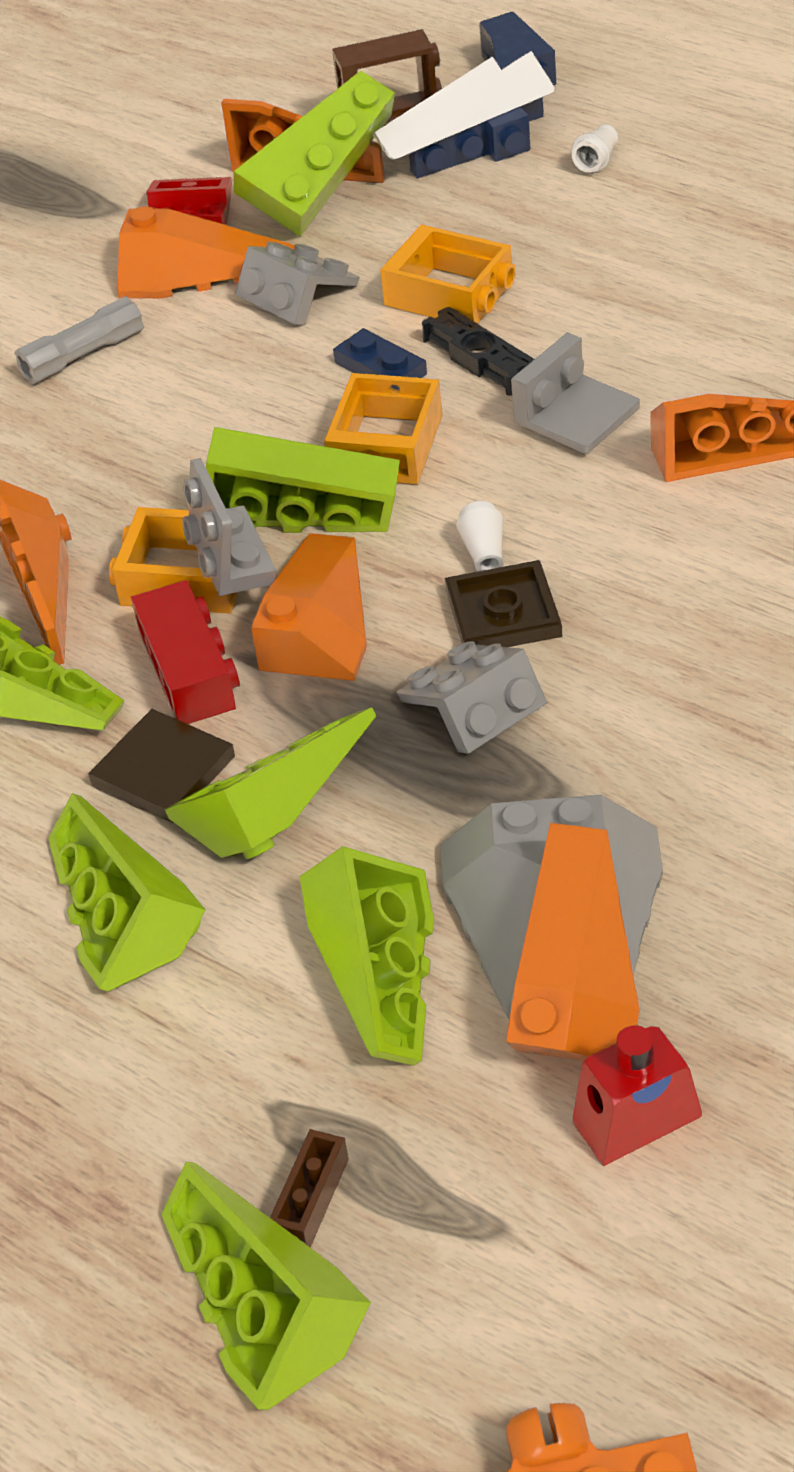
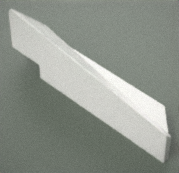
M532 51L502 70L494 58L491 57L374 132L373 135L387 157L397 159L554 92V86Z

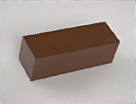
M309 1129L270 1216L272 1220L310 1248L349 1160L344 1137Z

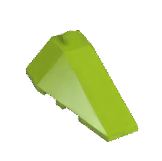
M0 617V717L104 730L122 709L124 700L82 670H66L53 661L55 656L53 650L44 644L34 648L20 638L22 630L20 627Z
M370 707L341 717L287 745V749L278 751L245 766L246 771L224 781L218 780L166 808L165 812L172 822L221 858L243 852L246 859L258 856L275 846L272 837L293 824L371 724L376 714L373 708Z
M72 793L48 839L59 882L69 886L73 903L67 909L69 921L80 927L83 940L76 946L79 960L99 989L111 991L179 958L190 938L197 933L205 908L181 880L82 796Z
M342 846L299 876L307 926L370 1056L414 1066L422 1061L426 1003L420 996L421 981L429 975L431 959L424 956L425 938L433 933L434 915L425 870Z
M186 1161L161 1215L184 1271L195 1273L205 1299L199 1305L206 1323L216 1324L225 1347L220 1351L219 1356L225 1371L258 1410H269L345 1358L371 1302L336 1266L197 1163Z

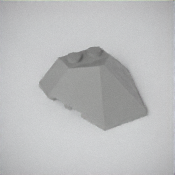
M603 795L502 802L488 805L440 844L443 892L449 904H452L462 923V930L468 942H472L480 957L481 967L508 1019H510L517 972L550 823L606 829L608 831L633 975L640 955L639 947L643 933L650 921L651 906L655 892L659 888L663 876L658 831L655 825Z

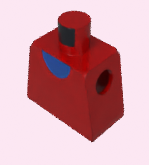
M635 1025L625 1027L617 1035L615 1044L587 1057L581 1065L572 1120L574 1126L603 1166L702 1117V1110L690 1068L659 1027L650 1026L644 1028Z

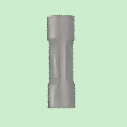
M124 296L98 309L92 317L53 336H43L17 349L14 352L17 366L23 377L34 385L62 371L67 364L105 345H114L144 329L142 314L135 302Z

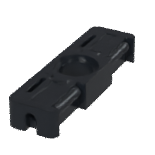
M445 307L438 311V317L435 319L429 316L422 321L424 343L429 340L449 352L450 359L479 378L485 375L504 387L508 396H512L511 379L534 360L531 356L451 307ZM477 349H486V350H487V351L478 352V353H476V352H470V351H472V350H477Z

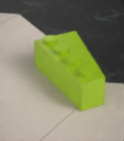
M362 70L359 71L234 171L233 192L301 237L375 138L373 133L382 128L392 115L395 92Z
M214 427L205 468L225 508L244 505L255 529L256 527H283V533H301L302 529L308 526H324L327 532H388L400 460Z

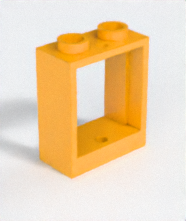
M420 224L380 270L384 305L433 318L438 317V311L451 307L478 324L486 313L492 311L495 302L505 290L510 289L514 283L516 267L512 264L511 245ZM433 269L475 278V281L470 287L428 278L427 276Z
M351 373L325 437V447L398 459L400 463L397 483L418 485L443 416L439 379ZM391 385H397L400 389H393ZM364 416L417 421L412 436L358 432Z
M137 507L130 526H125L123 530L122 546L119 554L111 559L109 565V581L112 586H116L120 606L133 607L131 596L187 580L195 598L204 597L209 612L231 614L238 592L219 596L211 578H204L200 568L144 564L150 547L198 550L195 544L189 545L183 531L182 520L184 516L189 515V510Z

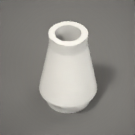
M605 124L579 136L572 145V160L575 166L581 171L588 173L603 170L607 166L613 147L618 141L616 130L612 126Z
M476 501L466 505L459 513L456 528L474 561L476 571L502 567L504 564L502 557L503 515L492 503L487 501Z

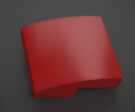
M211 177L153 180L146 191L148 207L153 209H171L226 225L231 201L232 178Z

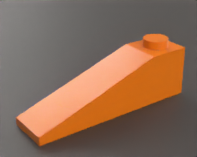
M223 99L221 105L232 172L303 116L263 101ZM374 141L370 143L343 180L373 183L384 182L382 148L379 143Z
M147 206L128 209L119 232L118 298L127 296L128 298L161 299L172 297V289L196 285L198 292L211 290L212 283L232 279L238 284L248 246L266 247L267 242H276L294 249L295 245L171 209H153Z
M704 394L662 402L650 412L651 449L665 482L794 458V400Z
M0 479V542L3 552L45 645L55 652L53 661L59 665L64 664L69 558L65 542L72 540L68 523L63 513L55 515L47 498Z
M309 533L265 592L251 626L259 671L355 681L367 648L355 537Z
M550 823L517 972L506 1043L516 1051L585 1061L587 1057L615 1044L617 1035L625 1027L638 1026L640 1005L635 988L610 840L606 829Z

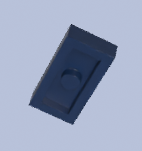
M365 328L333 348L335 363L353 373L423 378L427 375L425 359ZM391 385L393 389H400L397 385Z

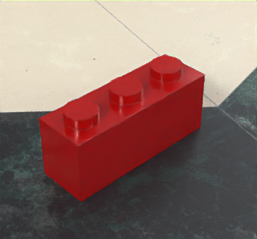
M187 580L131 596L138 632L175 719L191 724L235 710L236 704L233 688L240 687L238 673L232 658L225 660L222 658L226 653L218 627H208L211 624V617L204 597L195 598Z

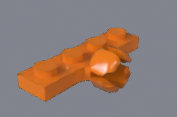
M572 1403L549 1404L551 1412L548 1413V1421L553 1444H545L536 1407L520 1412L512 1417L506 1429L512 1459L511 1469L506 1472H698L688 1432L611 1450L597 1449L590 1440L582 1409Z

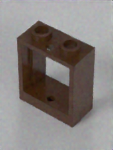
M423 29L332 48L337 89L356 75L358 69L416 57L419 92L394 97L392 115L385 125L442 89L441 82L435 75V67L440 66L438 47L435 42L430 43Z

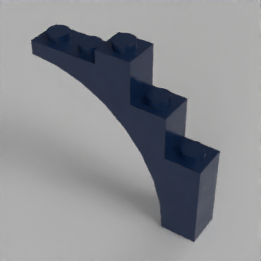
M514 11L479 22L481 54L485 61L493 57L502 70L532 51L553 86L557 85L555 50ZM543 97L409 153L411 173L418 179L489 155L497 162L530 151L529 122L544 117Z

